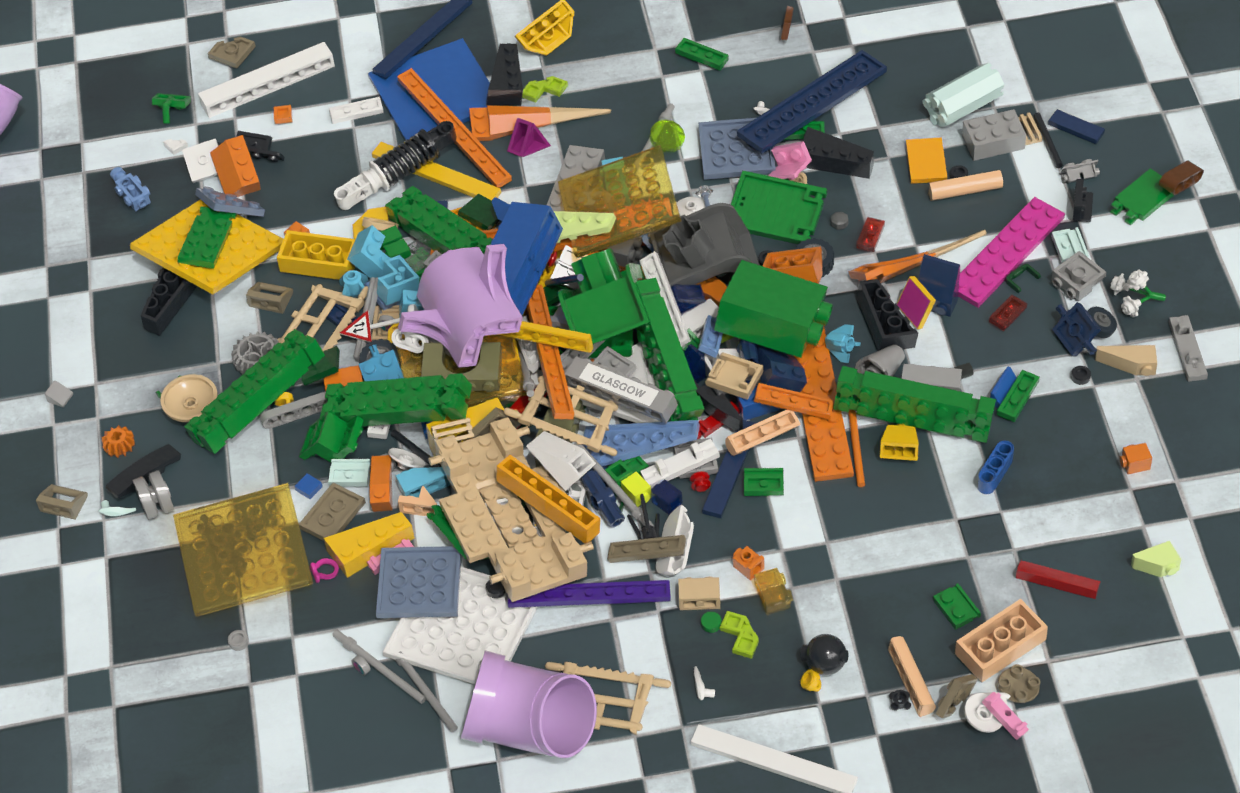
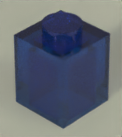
M665 479L660 484H656L651 491L652 503L668 515L683 504L682 492Z

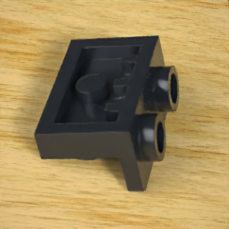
M1076 179L1072 221L1091 222L1093 193L1087 192V187H1083L1084 179Z

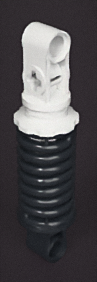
M443 121L428 132L421 129L414 136H411L410 139L400 143L398 147L396 146L392 150L387 151V154H383L373 161L371 160L369 162V170L362 171L360 175L352 178L334 191L338 207L342 210H348L361 200L366 199L369 195L378 192L380 188L388 191L389 188L398 183V179L404 180V176H410V172L415 173L416 169H421V165L426 166L427 162L430 163L440 158L439 151L454 143L457 139L453 123Z

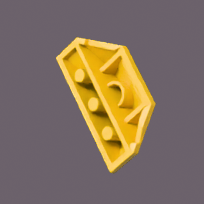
M560 0L514 37L525 50L547 56L571 37L574 10L566 0Z

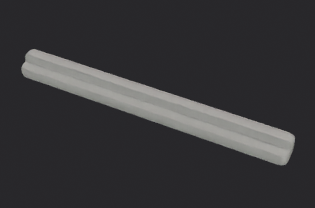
M377 277L370 279L363 313L367 310L369 311L370 325L372 324L378 297ZM357 339L353 355L355 360H360L359 355L362 352V348L368 342Z

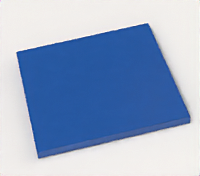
M463 38L412 56L387 79L373 74V71L368 73L369 79L404 140L410 139L411 136H414L421 129L428 132L438 125L398 82L397 76L410 68L417 73L462 123L470 121L469 108L487 107L490 82Z

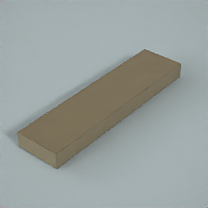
M684 535L612 542L610 543L607 559L610 563L682 556L684 554L686 538Z

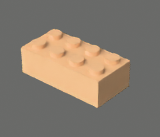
M1019 599L957 640L955 655L981 682H984L1044 642L1047 637L1048 626L1022 599Z

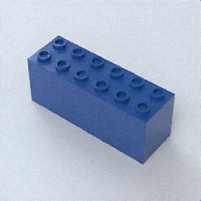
M511 202L495 237L491 241V245L504 244L507 248L505 257L507 287L514 304L521 315H523L563 228L551 206Z

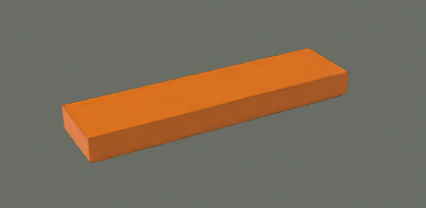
M758 383L754 402L825 419H830L834 401Z

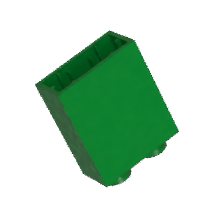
M741 260L720 300L714 330L802 358L808 344L817 347L823 326L828 324L833 304L825 302L828 287Z

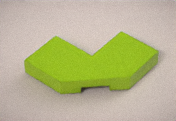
M554 76L546 77V80L538 82L536 80L530 81L523 89L522 98L536 103L544 91L560 97L568 87V81Z
M727 611L720 626V631L738 636L732 653L752 659L759 643L758 636L753 631L746 616Z

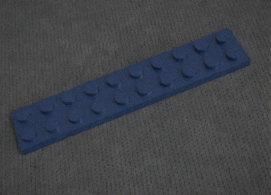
M861 50L737 130V137L762 154L886 73L887 66Z

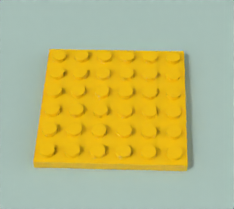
M200 199L130 243L131 250L205 291L215 294L277 253L284 239L237 214L236 219L231 220V231L214 269L178 263V255L196 216L201 215L200 207H209Z

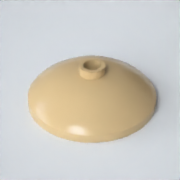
M189 374L171 381L164 388L160 402L164 413L168 417L180 422H189L193 417L202 415L201 411L206 405L217 398L218 392L215 384L207 377Z

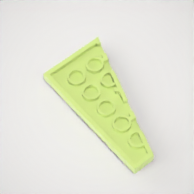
M554 211L563 228L557 243H561V240L566 238L575 240L577 236L585 234L594 236L608 233L614 225L616 216L614 213Z

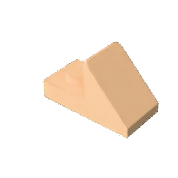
M424 486L421 488L419 498L410 495H400L398 499L399 510L402 513L427 516V513H435L431 506L437 505V503Z

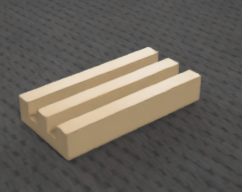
M1027 113L1026 116L1021 114L1018 118L1023 123L1031 139L1028 140L1026 136L1025 145L1042 142V135L1031 113Z
M470 418L432 426L434 442L438 440V437L468 431V434L455 437L457 441L473 438L474 433L472 432ZM466 423V427L440 433L436 432V430L444 429Z

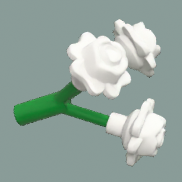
M1140 269L1131 273L1127 283H1125L1123 273L1119 277L1114 276L1110 287L1114 290V295H1117L1122 290H1131L1146 295V297L1140 300H1133L1130 296L1123 298L1122 311L1132 318L1138 316V307L1141 306V303L1149 299L1165 301L1166 299L1165 294L1150 291L1146 286V282L1149 280L1148 273Z

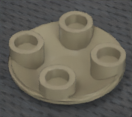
M1015 664L1001 673L998 678V689L1000 692L1010 695L1008 700L1016 703H1026L1038 695L1040 679L1031 671L1023 668V666Z

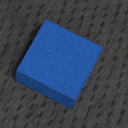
M307 473L294 487L295 491L311 499L323 485L321 481Z

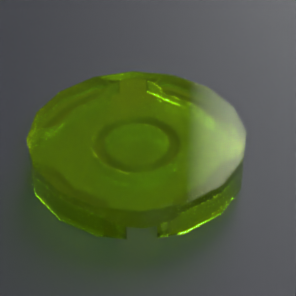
M660 120L650 130V141L660 151L675 152L682 147L685 141V133L676 122Z

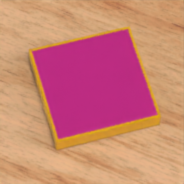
M910 276L897 305L917 329H923L936 300L915 276Z

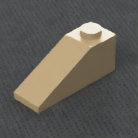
M1155 345L1097 346L1095 361L1133 375H1156L1157 356Z

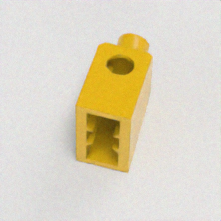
M905 424L888 425L881 439L880 458L917 461L919 442L916 428Z

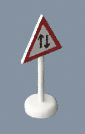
M416 304L408 306V312L418 311ZM367 310L342 330L340 334L372 342L371 329L399 323L400 318L370 325L369 311Z

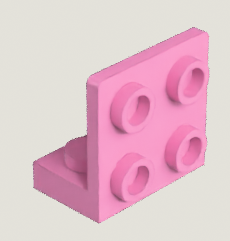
M804 141L774 147L771 151L778 166L768 176L781 179L788 178L789 180L797 178L798 174L806 169L807 165L812 161Z

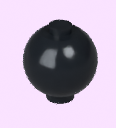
M831 634L815 636L808 645H802L800 653L801 660L807 661L810 669L820 675L837 673L847 663L849 657L848 650H846L843 642Z

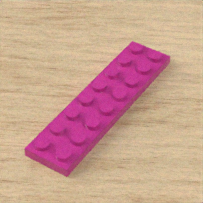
M1034 197L960 273L958 297L979 308L1006 280L1010 272L1015 270L1065 218V213Z

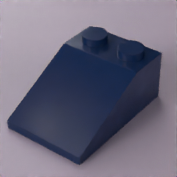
M924 254L918 280L936 300L931 312L951 317L958 301L960 264Z
M757 344L759 364L763 365V373L760 377L761 383L801 392L807 384L805 369L793 355Z

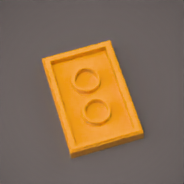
M942 137L907 139L906 150L911 184L947 180Z

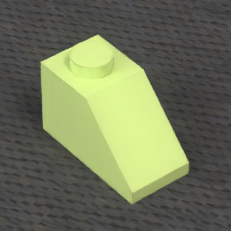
M1167 541L1133 554L1131 566L1133 569L1163 577L1173 575L1179 571L1181 558L1171 542Z

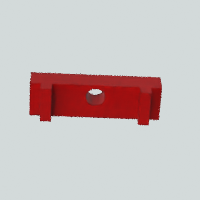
M731 401L730 403L740 414V409ZM709 416L705 420L701 419L699 421V432L706 438L724 424Z

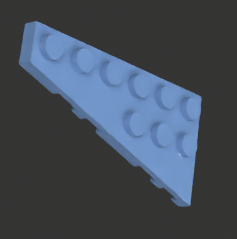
M698 420L609 425V431H605L601 445L616 449L617 455L611 456L601 451L596 453L589 449L587 450L601 466H606L620 459L623 461L697 440L700 425ZM586 426L584 437L591 439L596 426Z

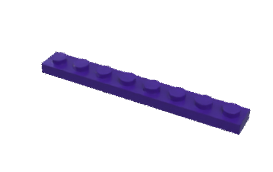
M670 581L564 584L511 602L508 596V608L671 601Z

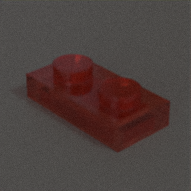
M867 217L857 241V248L875 252L885 227V221Z
M1011 295L989 317V322L1005 331L1027 308V303Z

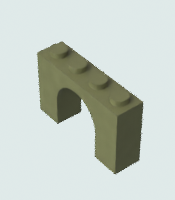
M482 342L478 365L473 370L462 373L472 384L471 392L500 391L501 342ZM424 343L421 377L442 375L446 379L448 374H457L448 371L444 367L445 349L443 344Z

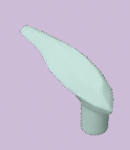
M104 500L101 502L102 508L98 510V512L106 516H121L136 511V508L109 507V502Z

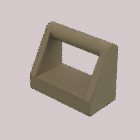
M257 282L248 290L246 298L249 307L283 314L293 294V289ZM261 290H266V291L281 293V295L278 296V295L263 293V292H260V291H261Z
M51 484L39 494L36 502L40 512L76 520L87 499L88 493ZM54 493L75 497V499L70 502L53 498L52 496Z

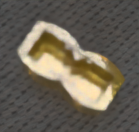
M778 568L754 574V584L767 615L790 608V601H793L790 589H786L785 576L779 572Z

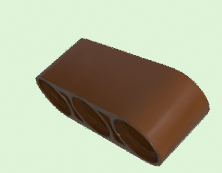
M1187 160L1166 172L1161 177L1159 186L1173 195H1177L1196 184L1201 179L1204 170Z

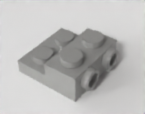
M1080 251L1052 270L1053 285L1056 288L1061 287L1070 299L1075 298L1078 301L1092 292V287L1106 277V271Z

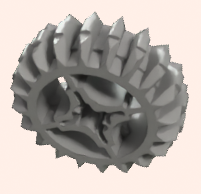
M257 331L256 334L252 335L250 333L247 337L243 335V340H237V344L233 345L231 353L232 362L237 371H240L243 375L248 368H251L279 341L272 334L267 335L266 332L260 334Z

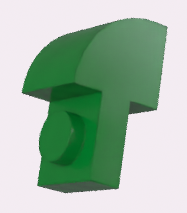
M640 456L624 462L620 459L606 468L605 471L621 488L622 480L636 471L641 475L640 471L649 466Z

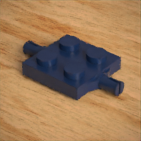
M1077 302L1068 311H1066L1062 304H1059L1056 310L1061 315V318L1052 329L1072 356L1077 357L1084 348L1087 349L1090 355L1095 354L1097 349L1091 341L1101 331L1100 327L1081 303Z

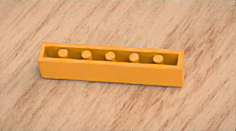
M509 455L497 465V482L563 529L571 532L573 536L583 543L590 542L600 533V517L512 455Z

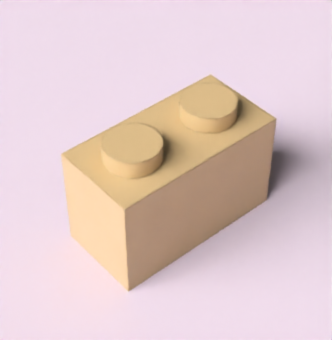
M687 577L678 579L680 610L720 609L719 577Z

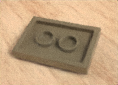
M332 483L299 523V528L324 541L325 537L340 533L346 528L366 503L365 498Z

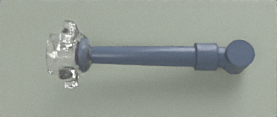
M702 185L695 194L699 198L704 199L705 207L710 206L708 198L713 193V189L707 185Z

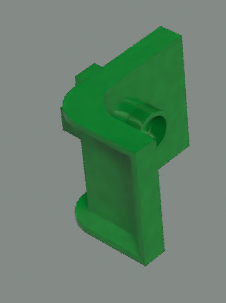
M610 248L585 256L571 263L575 275L582 274L584 276L583 281L578 282L580 288L575 290L561 289L558 291L560 304L571 331L591 334L594 345L651 323L637 283L638 280L645 279L639 264H626V270L620 272L613 250Z

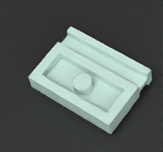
M1078 227L1075 230L1065 229L1052 232L1051 237L1061 263L1078 251L1089 257Z
M331 459L329 486L332 483L339 486H368L371 466L370 459Z

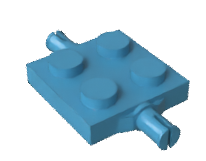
M372 345L369 347L372 357L359 364L364 381L405 378L394 350L379 354L377 345Z

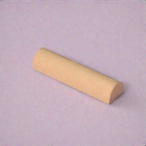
M997 170L929 183L928 194L930 200L934 201L1003 188V177L1001 171Z
M785 410L728 436L725 439L726 447L730 454L735 456L801 424L794 411Z
M901 636L891 638L888 651L907 692L910 694V699L918 716L922 717L932 713L936 709V705L905 639Z

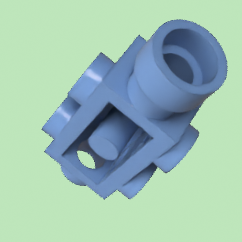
M116 167L111 171L110 176L116 184L114 189L118 196H123L124 202L128 207L131 206L137 211L151 203L149 199L150 191L146 186H141V181L137 175L134 177L131 173L126 175V172L121 167Z

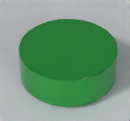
M707 612L702 616L701 626L704 631L714 633L720 629L722 621L718 613Z

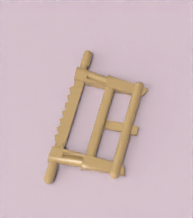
M321 284L317 286L312 285L311 295L299 312L296 310L291 316L294 320L282 338L277 340L279 343H283L286 335L294 329L296 330L301 321L313 324L306 335L314 337L334 305L339 304L349 308V310L322 351L332 348L341 339L340 332L352 322L351 319L356 317V311L359 312L363 307L368 286L362 289L358 298L342 295V292L323 288ZM319 296L329 300L318 318L307 315V312Z
M544 376L538 377L539 384L534 391V395L528 398L530 402L522 414L510 408H505L503 411L507 416L515 419L518 418V422L527 426L531 424L536 429H542L543 432L549 431L550 434H556L557 437H563L564 440L569 439L570 442H576L577 445L588 446L587 449L599 453L601 451L611 456L617 455L616 449L601 444L605 431H609L612 413L618 410V405L612 401H606L583 392L585 387L577 385L576 389L568 386L570 395H572L571 401L575 413L574 417L596 425L591 439L534 417L540 404L551 408L549 399L543 397L547 390ZM579 399L603 407L604 411L600 419L576 410Z
M547 662L545 664L547 670L638 684L635 700L594 694L596 703H598L594 727L596 730H599L600 725L628 729L631 733L637 735V731H641L643 728L640 722L645 707L649 703L646 700L651 686L671 687L670 680L654 679V676L651 674L637 676L634 672L629 674L626 671L620 673L619 670L612 672L611 669H597L596 666L589 668L588 665L578 667L577 664L571 662H564V665L554 662ZM605 705L633 708L630 721L603 717Z

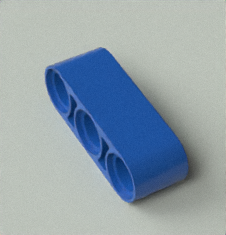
M1006 440L1000 441L980 470L977 487L982 494L993 493L1012 464L1014 445Z

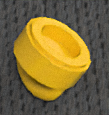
M284 392L275 400V405L282 406L294 402L293 394Z
M812 669L807 670L801 678V687L807 691L818 692L821 689L819 673Z

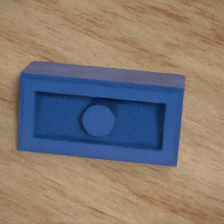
M1009 366L1006 367L990 393V398L996 399V408H999L1017 379Z

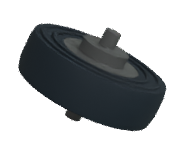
M1097 306L1087 310L1101 329L1096 337L1108 338L1115 332L1117 322L1109 311Z

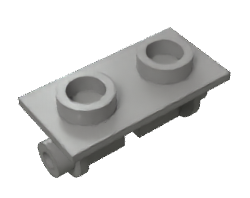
M1087 159L1080 164L1068 163L1064 165L1060 175L1065 174L1063 175V181L1067 183L1081 179V173L1083 179L1095 178L1100 174L1099 168H1095L1098 160L1092 161V159Z

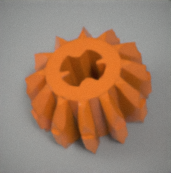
M118 425L115 429L111 427L110 431H105L104 436L101 437L102 447L110 457L115 455L119 458L122 454L126 456V452H132V447L135 446L134 435L126 426L121 428Z

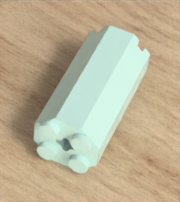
M990 63L981 64L926 94L923 105L929 112L932 124H938L940 127L947 126L1002 96L1003 92H1001V89L1004 88V83L999 72L996 69L992 70Z

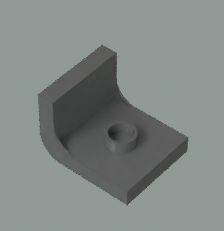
M727 203L712 204L687 216L684 214L671 220V223L649 232L654 251L659 255L673 294L718 274L735 272L741 260L760 265L748 228L736 209Z

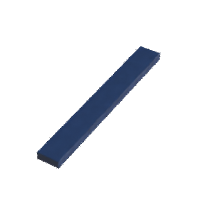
M450 0L372 69L373 74L387 79L473 3L472 0Z

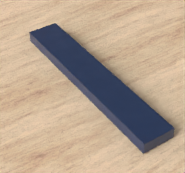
M743 420V429L756 423ZM727 449L702 509V514L722 518L750 449L735 456L730 454Z

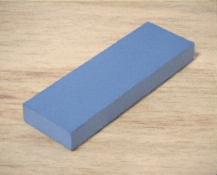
M708 315L704 323L698 350L716 358L723 333L714 330L716 318Z

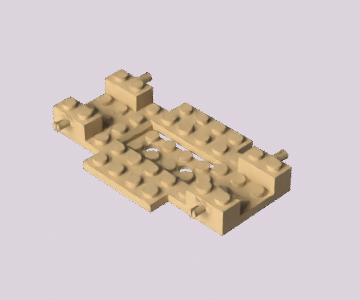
M507 417L491 422L490 433L458 443L455 436L451 435L435 440L436 456L428 458L431 466L438 463L441 464L456 493L439 499V504L469 563L489 557L497 573L489 576L491 584L501 581L511 602L587 577V560L583 553L594 550L591 541L579 545L571 532L566 533L565 529L524 501L542 533L541 537L538 536L536 528L532 525L528 513L525 512L521 504V500L516 494L497 482V465L509 455H512L530 468L523 455V443L520 440L521 436L530 434L528 426L516 429ZM543 465L531 469L565 493L564 489L558 485L554 477L544 469ZM506 498L508 502L505 505L497 503V500ZM516 527H520L523 529V532L521 534L513 533L512 530Z

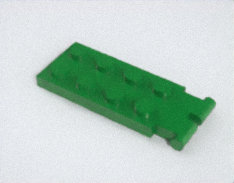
M201 206V215L196 216L178 255V263L214 269L231 231V220L236 219L237 213L217 212L209 207Z

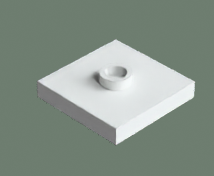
M216 139L182 150L193 183L218 175L210 152L218 147Z

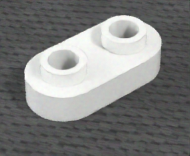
M399 329L394 330L392 333V342L395 346L414 353L423 352L424 343H429L428 338L423 334L400 332ZM419 340L422 341V346L419 345V343H418Z

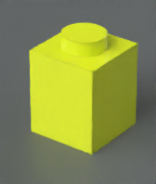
M637 471L621 481V489L637 507L641 505L640 494L644 495L645 503L652 498L651 486Z

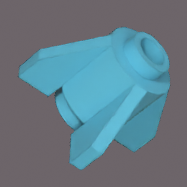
M355 270L346 272L339 280L340 285L344 287L342 295L358 297L365 287L364 284L368 281L367 275Z
M845 324L831 331L825 338L826 347L840 362L849 363L850 354L847 352H851L854 346H860L861 342L854 341V338L850 336L853 335L854 325Z

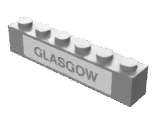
M576 356L565 372V377L570 385L585 387L584 391L664 423L668 422L678 406L675 395L671 391H663L651 383L645 384L636 377L630 378L618 370L613 371L603 364H595L588 358L582 359Z

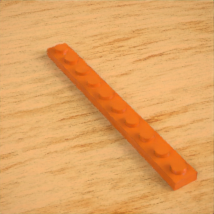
M412 68L397 76L398 82L438 125L443 121L453 123L457 136L454 143L495 187L500 188L512 181L511 175Z
M537 285L527 305L530 322L553 327L543 286ZM535 342L554 419H573L575 413L558 346Z

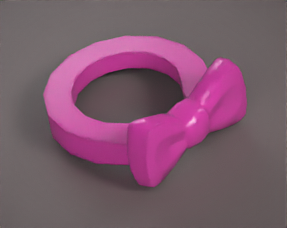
M329 558L321 559L316 564L313 562L310 564V570L316 583H319L320 579L335 578L339 571L336 561ZM323 564H329L333 566L334 572L326 575L318 573L317 569Z

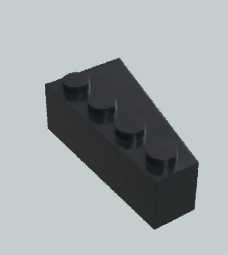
M500 44L488 88L487 105L521 106L523 86L517 44Z
M807 127L803 141L812 159L807 165L808 169L870 179L874 166V151Z
M162 267L159 270L156 284L152 287L151 296L148 297L141 313L144 329L160 336L197 286Z
M878 279L860 281L857 299L878 351L891 345H897L902 349L915 348L919 333L910 326V321L901 314L899 306L892 302L889 293Z

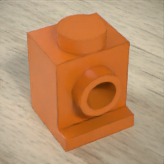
M748 546L744 549L738 548L733 554V567L751 581L765 569L764 557L762 555L759 556Z

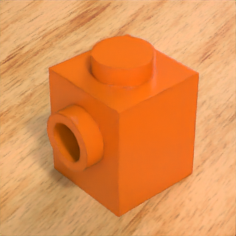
M1146 443L1123 447L1122 456L1119 459L1122 468L1125 467L1127 474L1151 469L1152 456Z

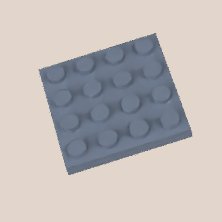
M756 118L698 122L704 180L740 177L742 170L762 175L770 174L775 170L774 155L771 151L773 147L761 154L737 137V130Z
M454 546L381 548L376 617H458L462 556Z

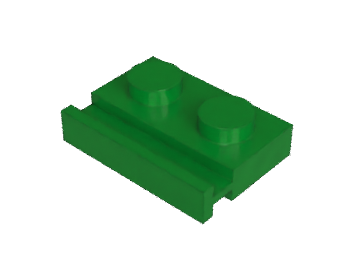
M744 468V496L784 495L783 468Z
M958 583L953 588L949 587L933 596L934 603L955 630L972 622L976 617H981L979 609Z

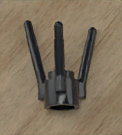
M640 494L645 526L639 531L630 514L627 515V518L638 540L660 537V514H656L655 528H653L649 524L644 495Z

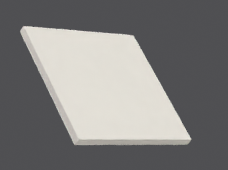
M461 567L458 617L400 618L383 650V656L401 659L411 665L476 684L485 650L505 655V660L511 661L538 607L508 608L507 592L500 598L488 596L486 583L491 575Z

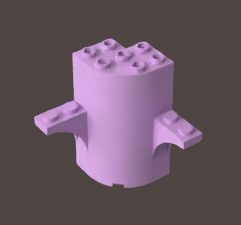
M504 244L486 245L484 254L479 247L448 250L432 261L424 270L417 292V298L424 310L401 312L398 325L400 332L419 333L437 340L448 349L458 367L476 366L483 336L519 332L523 317L514 304L507 287L505 275L506 246Z

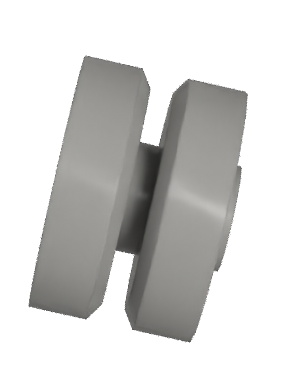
M159 470L149 473L148 478L151 484L149 487L144 477L141 476L133 479V484L148 520L158 516L156 503L159 504L164 513L174 510L170 491L166 482L163 481Z

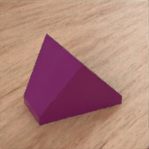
M517 118L507 152L525 157L551 145L534 123Z

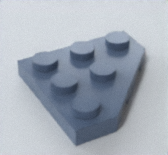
M211 187L196 188L195 195L214 211L264 217L265 209L257 202L242 200L233 194L215 191Z

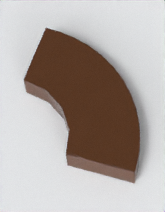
M787 6L781 35L782 40H788L794 10L791 6Z

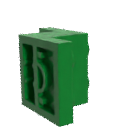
M327 412L309 426L299 457L306 460L310 456L317 454L331 462V459H344L346 455L356 450L358 445L356 441L362 433L363 427L361 426L364 419L356 416L347 423L332 413Z

